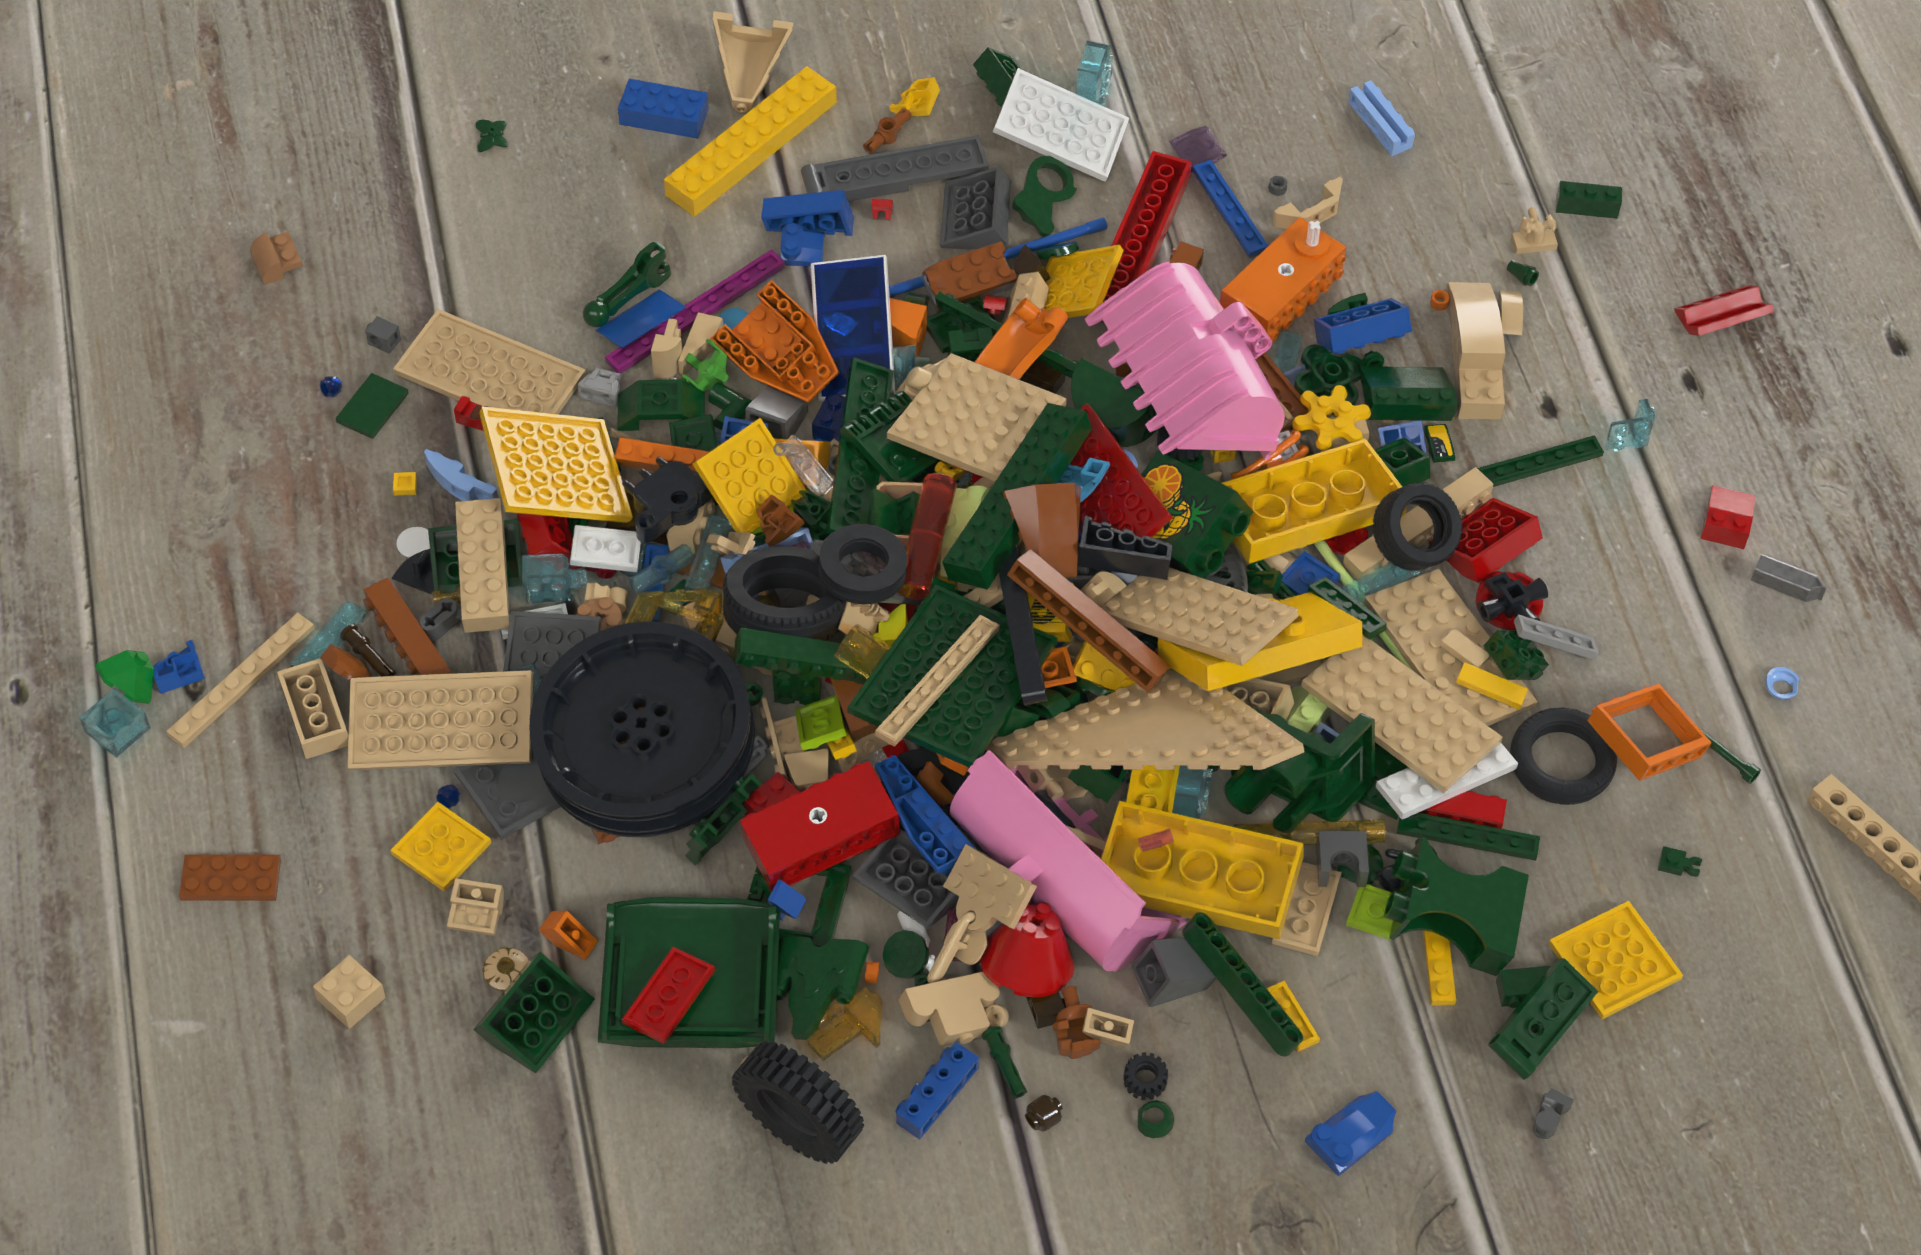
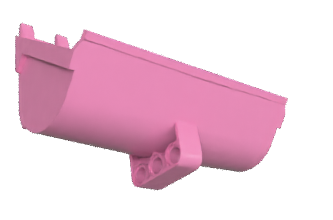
M1161 263L1146 271L1125 288H1122L1085 318L1089 327L1102 320L1107 326L1108 330L1097 339L1101 348L1114 341L1119 347L1120 351L1108 360L1111 366L1116 368L1127 362L1132 372L1120 381L1123 387L1128 389L1139 383L1145 392L1133 402L1135 408L1139 411L1152 404L1157 415L1145 424L1149 432L1163 426L1168 431L1170 437L1158 446L1162 454L1171 452L1176 448L1260 451L1263 458L1269 460L1271 454L1275 452L1279 443L1278 436L1284 423L1285 414L1283 407L1255 360L1270 349L1272 341L1263 326L1243 303L1235 302L1223 309L1196 268L1185 263Z
M988 750L984 756L976 759L967 770L970 775L952 800L950 806L951 817L991 859L1035 884L1037 887L1027 905L1048 904L1051 907V911L1059 918L1063 931L1104 970L1119 971L1138 958L1152 940L1167 939L1187 923L1185 921L1186 917L1144 908L1146 902L1034 794L1035 792L1032 791L1017 768L1008 769ZM1060 797L1053 800L1076 828L1081 829L1090 836L1100 837L1089 826L1099 817L1093 809L1079 816L1066 803L1069 799Z

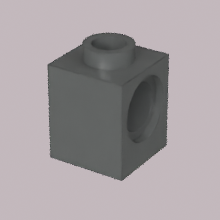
M378 316L372 323L367 325L365 330L368 344L388 354L401 340L399 326Z

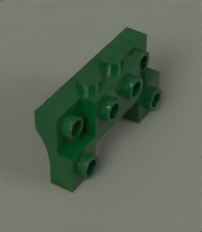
M752 773L746 778L741 776L734 784L735 790L731 796L714 812L695 823L697 826L689 833L691 839L686 843L690 850L685 855L694 865L698 864L703 856L713 846L718 844L746 813L747 809L744 807V801L762 784Z

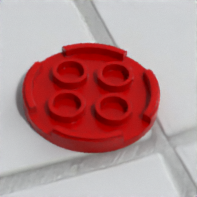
M1517 571L1516 573L1506 572L1511 581L1520 579L1524 586L1534 581L1529 576ZM1494 572L1481 581L1476 593L1477 609L1479 601L1494 599L1485 586L1486 580L1504 572ZM1543 599L1530 601L1528 608L1538 618L1543 609ZM1501 613L1488 622L1501 629L1516 630L1514 624L1515 616L1507 619L1505 614Z

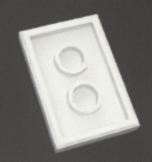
M575 525L570 565L637 572L641 541L637 539L635 531Z

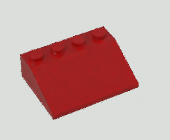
M1492 498L1461 519L1462 535L1459 545H1457L1458 547L1446 561L1462 576L1478 583L1543 539L1538 517L1496 498Z

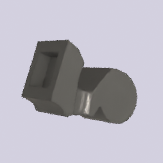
M1552 1088L1548 1093H1544L1539 1113L1533 1124L1534 1134L1541 1139L1552 1137L1560 1121L1558 1114L1567 1113L1571 1109L1574 1099Z

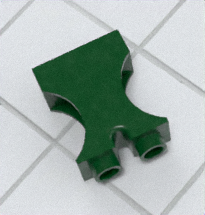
M1424 837L1421 838L1411 852L1405 850L1399 852L1393 866L1392 876L1401 879L1399 890L1406 893L1403 894L1393 890L1387 900L1384 917L1393 920L1389 939L1395 940L1404 933L1417 930L1439 934L1451 941L1461 951L1469 967L1497 976L1499 970H1503L1515 956L1529 875L1503 865L1494 872L1484 875H1470L1459 872L1446 865L1435 854L1427 838Z

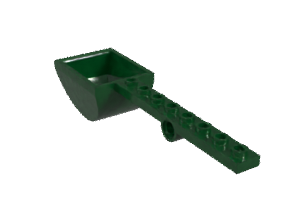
M939 291L935 297L939 309L975 328H991L992 336L1004 324V322L999 323L993 320L985 312L980 313L968 303L963 304L957 301L949 293L944 294ZM1046 348L1036 359L1072 379L1071 395L1074 408L1080 410L1088 403L1121 447L1140 444L1156 432V430L1149 432L1145 425L1157 415L1152 404L1139 411L1133 404L1136 399L1145 393L1142 389L1136 386L1125 389L1120 382L1123 379L1083 358L1079 362L1076 360L1071 361L1057 350L1052 351Z

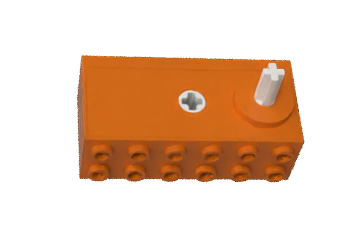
M1299 217L1221 290L1220 304L1225 309L1232 303H1243L1263 326L1273 343L1283 330H1287L1291 326L1295 318L1301 317L1305 309L1317 301L1320 294L1326 293L1331 284L1342 277L1344 273L1343 265L1346 260V246L1320 230L1319 221L1315 223L1313 221L1307 222Z

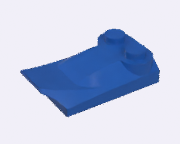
M1378 1091L1358 1096L1326 1122L1316 1125L1312 1133L1305 1138V1142L1339 1177L1393 1133L1396 1110Z

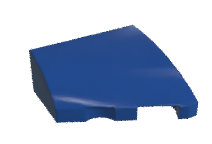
M193 640L187 641V648L180 653L173 651L166 659L153 665L154 678L161 694L205 679Z

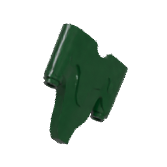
M781 937L778 953L777 1000H783V997L790 991L788 1006L793 1017L791 1034L795 1039L807 1040L819 1027L829 1005L835 999L841 1004H849L853 1000L869 951V946L859 940L830 939L824 946L817 947L813 945L809 937Z

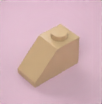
M1087 1008L1082 1032L1093 1039H1100L1101 1043L1122 1048L1130 1043L1134 1020Z

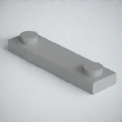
M1519 614L1514 619L1518 637L1525 640L1535 641L1593 660L1599 654L1593 637Z

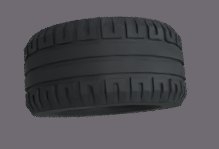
M1412 483L1387 494L1378 504L1373 516L1374 524L1372 526L1375 542L1383 556L1395 566L1410 571L1427 569L1446 561L1457 549L1462 535L1461 515L1455 502L1452 501V498L1444 490L1429 483ZM1408 504L1421 507L1432 519L1434 536L1426 550L1415 548L1407 542L1402 534L1400 526L1401 514Z

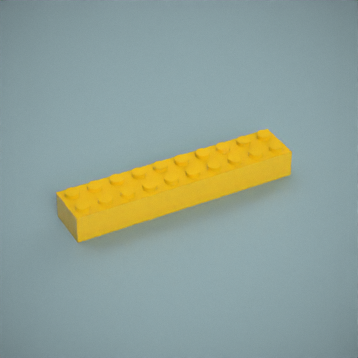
M806 66L664 179L665 196L694 217L697 216L837 103L836 86Z

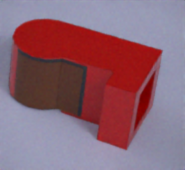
M462 395L454 408L456 423L484 431L479 414L483 406L471 402L469 397Z

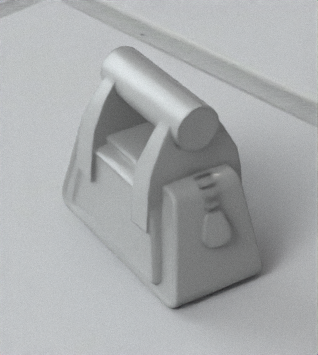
M596 368L592 374H588L578 383L579 398L617 407L621 374Z

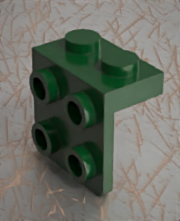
M876 488L870 490L872 525L884 528L894 535L918 536L922 534L920 495L913 491L901 498L895 499Z

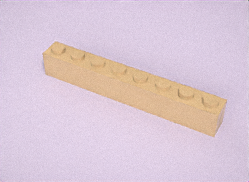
M1475 467L1442 490L1452 498V501L1457 505L1459 514L1463 516L1464 514H1470L1476 506L1486 503L1491 498L1493 483ZM1417 506L1401 517L1400 526L1402 534L1407 542L1414 547H1421L1427 539L1434 536L1432 519L1421 507ZM1374 535L1344 555L1343 566L1359 585L1366 580H1372L1378 572L1392 566V563L1379 551L1380 549L1377 547Z

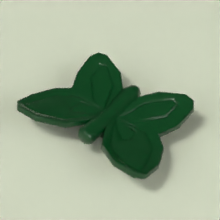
M482 119L476 122V128L482 132L480 137L483 138L477 146L478 152H484L492 148L493 145L508 147L507 140L502 136L504 134L502 131L507 125L505 121L491 122Z

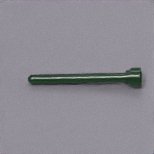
M1700 729L1712 742L1709 747L1740 770L1742 779L1749 784L1756 780L1761 772L1759 767L1755 764L1744 763Z

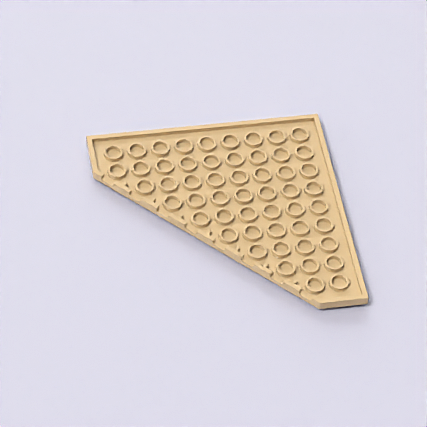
M1174 669L1168 670L1162 680L1148 693L1137 683L1129 687L1119 688L1114 693L1099 696L1094 701L1079 704L1074 709L1061 712L1054 718L1040 720L1027 728L1017 729L1007 736L997 737L986 748V751H991L1008 769H1016L1017 765H1028L1029 769H1047L1048 765H1060V769H1079L1080 765H1091L1092 769H1111V765H1123L1124 769H1143V765H1155L1156 769H1175V765H1187L1188 769H1207L1208 765H1220V770H1239L1240 765H1252L1253 770H1263L1304 753L1303 743L1223 687L1206 691Z

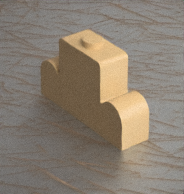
M984 972L907 988L898 1000L906 1020L911 1025L922 1026L929 1019L939 1044L945 1046L955 1042L966 1044L975 1038L981 1037L982 1033L990 1025L985 1009L994 1004L999 997L1000 991L999 987L992 983Z

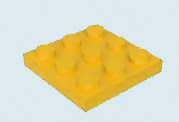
M437 802L390 851L391 855L445 892L455 882V878L458 879L492 842L491 838Z

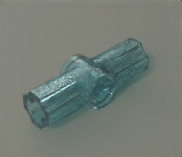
M682 544L666 555L654 557L651 565L629 578V583L637 595H643L656 585L666 584L671 581L672 575L693 562L695 557L691 549L686 544Z

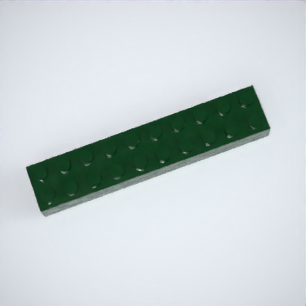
M1051 403L1046 404L943 559L942 563L948 580L988 590L999 570L1020 541L1016 520L1011 517L1009 512L1011 507L1008 499H1004L1002 492L1031 485L1057 484L1092 430L1086 411Z

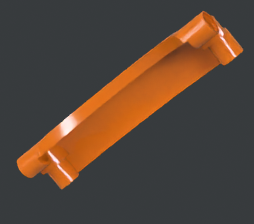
M1024 298L975 360V363L1019 380L1032 363L1054 341L1067 321L1068 315L1058 307H1052L1049 312L1044 307L1039 309L1028 298Z

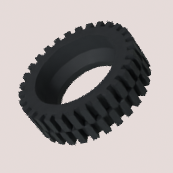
M768 1041L760 1042L732 1076V1085L735 1086L733 1089L735 1093L739 1094L738 1099L745 1103L744 1107L746 1110L752 1111V1117L755 1120H760L762 1127L771 1130V1134L775 1138H781L783 1144L786 1146L791 1145L794 1151L797 1153L801 1151L805 1157H812L814 1161L819 1162L821 1160L825 1164L837 1162L864 1127V1123H862L864 1119L860 1116L861 1111L855 1107V1101L848 1098V1092L839 1088L840 1084L836 1080L830 1079V1074L827 1071L822 1072L818 1064L815 1062L810 1063L808 1057L803 1054L799 1056L797 1051L792 1048L788 1050L786 1045H778L773 1041L771 1043Z

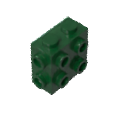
M1497 630L1483 645L1507 680H1536L1543 675V671L1549 665L1544 659V654L1537 649L1531 640L1518 637L1517 631Z

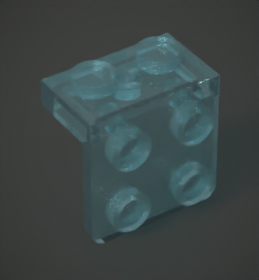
M1648 399L1639 400L1634 419L1611 423L1605 444L1607 451H1619L1633 447L1640 448L1648 445L1655 420V411L1653 407H1650Z

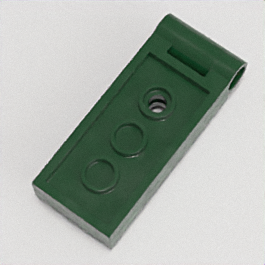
M1565 958L1556 959L1495 1033L1496 1035L1490 1040L1488 1046L1523 1080L1527 1079L1599 991Z

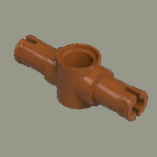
M902 108L894 117L880 119L878 129L874 132V135L863 144L864 150L866 152L869 151V154H873L881 145L894 143L897 133L902 128L901 126L912 117L911 112L908 109L906 110V108Z

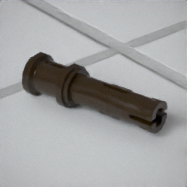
M350 624L343 629L340 638L351 645L352 651L355 654H361L381 677L395 676L396 671L370 645V639L358 631L356 624Z

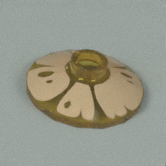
M515 948L498 949L491 953L484 961L482 969L484 980L490 987L498 991H505L529 959L523 952ZM504 964H510L506 968L502 967Z

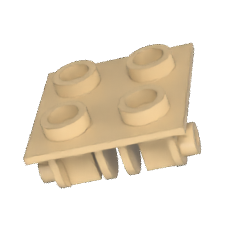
M846 602L838 629L864 647L871 648L878 622H886L889 619V614L886 609L881 608L877 603L854 604Z

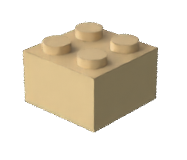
M350 955L313 986L317 1000L348 1029H351L386 998L382 984Z

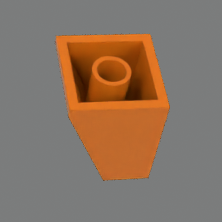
M890 298L893 352L899 356H919L927 334V306ZM881 307L870 308L869 316L872 317L869 329H872V339L883 344V334H875L874 321L882 320Z

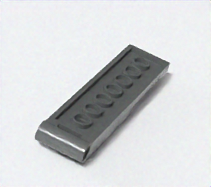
M977 135L815 165L807 164L801 168V174L807 194L844 190L847 200L850 202L909 191V185L975 174L988 170L989 164L980 137Z

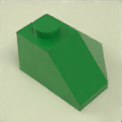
M126 650L95 665L103 682L111 688L115 685L118 689L124 691V697L129 701L144 704L151 702L154 668L145 652Z

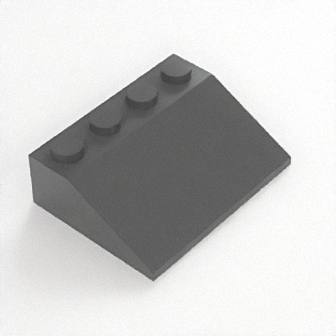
M1001 166L945 182L940 236L941 248L979 249L1001 241L1003 245L1007 244L1011 180Z
M901 829L900 835L879 844L852 875L854 880L927 929L953 910L959 899L958 895L943 887L948 875L937 873L910 842L906 832Z

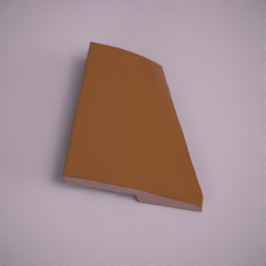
M772 494L756 510L761 520V529L765 533V543L769 547L787 539L805 524L802 518L788 509L782 501Z
M929 761L924 769L920 770L914 778L938 806L951 804L954 795L940 782L944 774Z

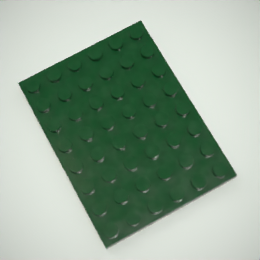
M935 585L848 705L847 713L879 727L979 615H982L999 624V631L903 737L970 768L974 761L982 756L1022 697L1007 615ZM1034 628L1042 667L1057 645L1058 638Z

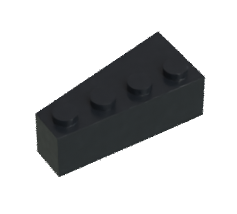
M1085 516L1077 566L1167 580L1172 544L1148 536L1141 538L1135 536L1133 531L1127 529L1120 531L1111 528L1112 524L1106 522L1099 524L1093 522V518Z

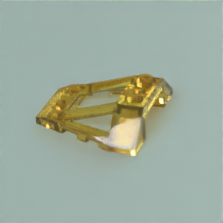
M695 588V591L681 589L668 593L664 591L639 592L624 624L651 622L658 607L698 622L694 631L715 642L723 625V595L704 588ZM669 601L695 602L693 606L695 611Z

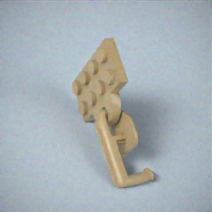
M965 844L943 886L959 896L956 905L958 921L951 926L944 940V946L927 976L928 983L947 980L943 977L954 957L968 965L976 964L987 947L985 931L992 927L997 920L1015 929L1037 886L975 848Z

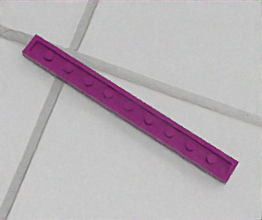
M771 249L687 303L685 309L669 319L677 320L678 329H681V334L692 328L698 312L712 315L783 269L785 262ZM668 320L623 349L619 347L605 356L606 363L616 373L621 374L649 356L655 335L665 334Z

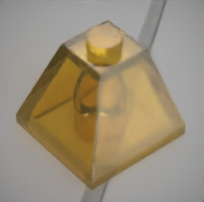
M857 623L843 639L834 657L868 679L891 645Z

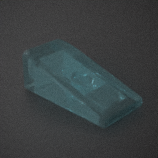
M1282 331L1275 364L1282 373L1296 367L1303 335Z
M916 344L903 345L892 349L897 389L904 382L908 373L914 368Z

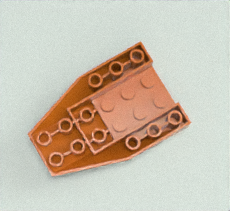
M771 280L756 294L761 301L759 305L732 330L724 324L710 339L715 341L714 344L727 355V358L751 379L809 403L839 374V371L814 319Z

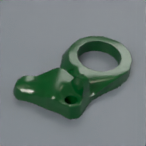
M1052 156L1036 158L1028 168L1023 190L1013 200L1012 208L1020 214L1023 221L1034 226L1042 237L1050 235L1054 230L1052 222L1053 202L1068 200L1077 190V188L1073 187L1074 178L1070 169L1063 162ZM1048 168L1058 173L1063 181V189L1061 191H1051L1043 187L1037 177V170Z

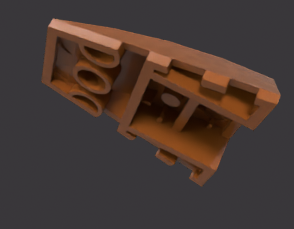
M1075 483L1038 484L1003 491L1004 499H1008L1011 510H1009L1011 517L1016 520L1018 525L1019 538L1024 541L1027 551L1031 549L1063 577H1077L1081 487Z

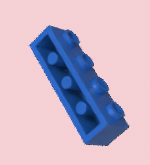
M957 1042L951 1048H945L940 1056L941 1060L936 1066L934 1064L930 1066L925 1074L926 1078L921 1083H916L911 1090V1096L906 1101H901L896 1108V1123L918 1139L923 1137L979 1069V1057Z

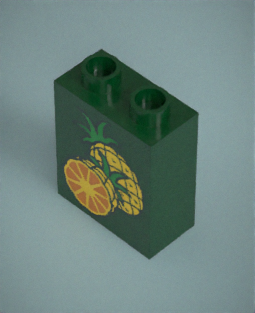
M1158 450L1141 475L1170 512L1173 519L1151 538L1172 544L1170 567L1206 579L1209 573L1219 569L1224 560V552L1234 538L1241 536L1247 530L1253 511L1237 491L1166 454H1162Z

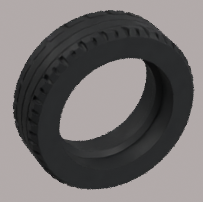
M775 546L759 549L737 560L725 575L723 583V615L729 627L736 634H738L740 628L828 641L840 631L838 628L846 601L831 594L823 585L819 576V555L813 550L793 546ZM791 588L811 593L818 597L819 600L802 607L779 608L763 604L752 597L770 589Z

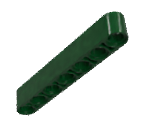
M1196 913L1182 930L1184 938L1273 1050L1280 1056H1289L1303 1041L1302 1032L1210 917L1204 913Z

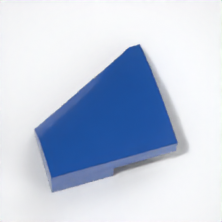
M1421 420L1378 428L1381 447L1405 437L1427 454Z

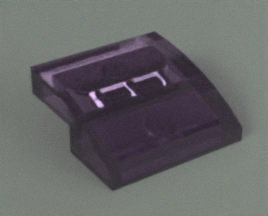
M1208 126L1190 130L1169 141L1179 158L1192 161L1191 173L1193 166L1208 160H1212L1215 164L1227 156Z

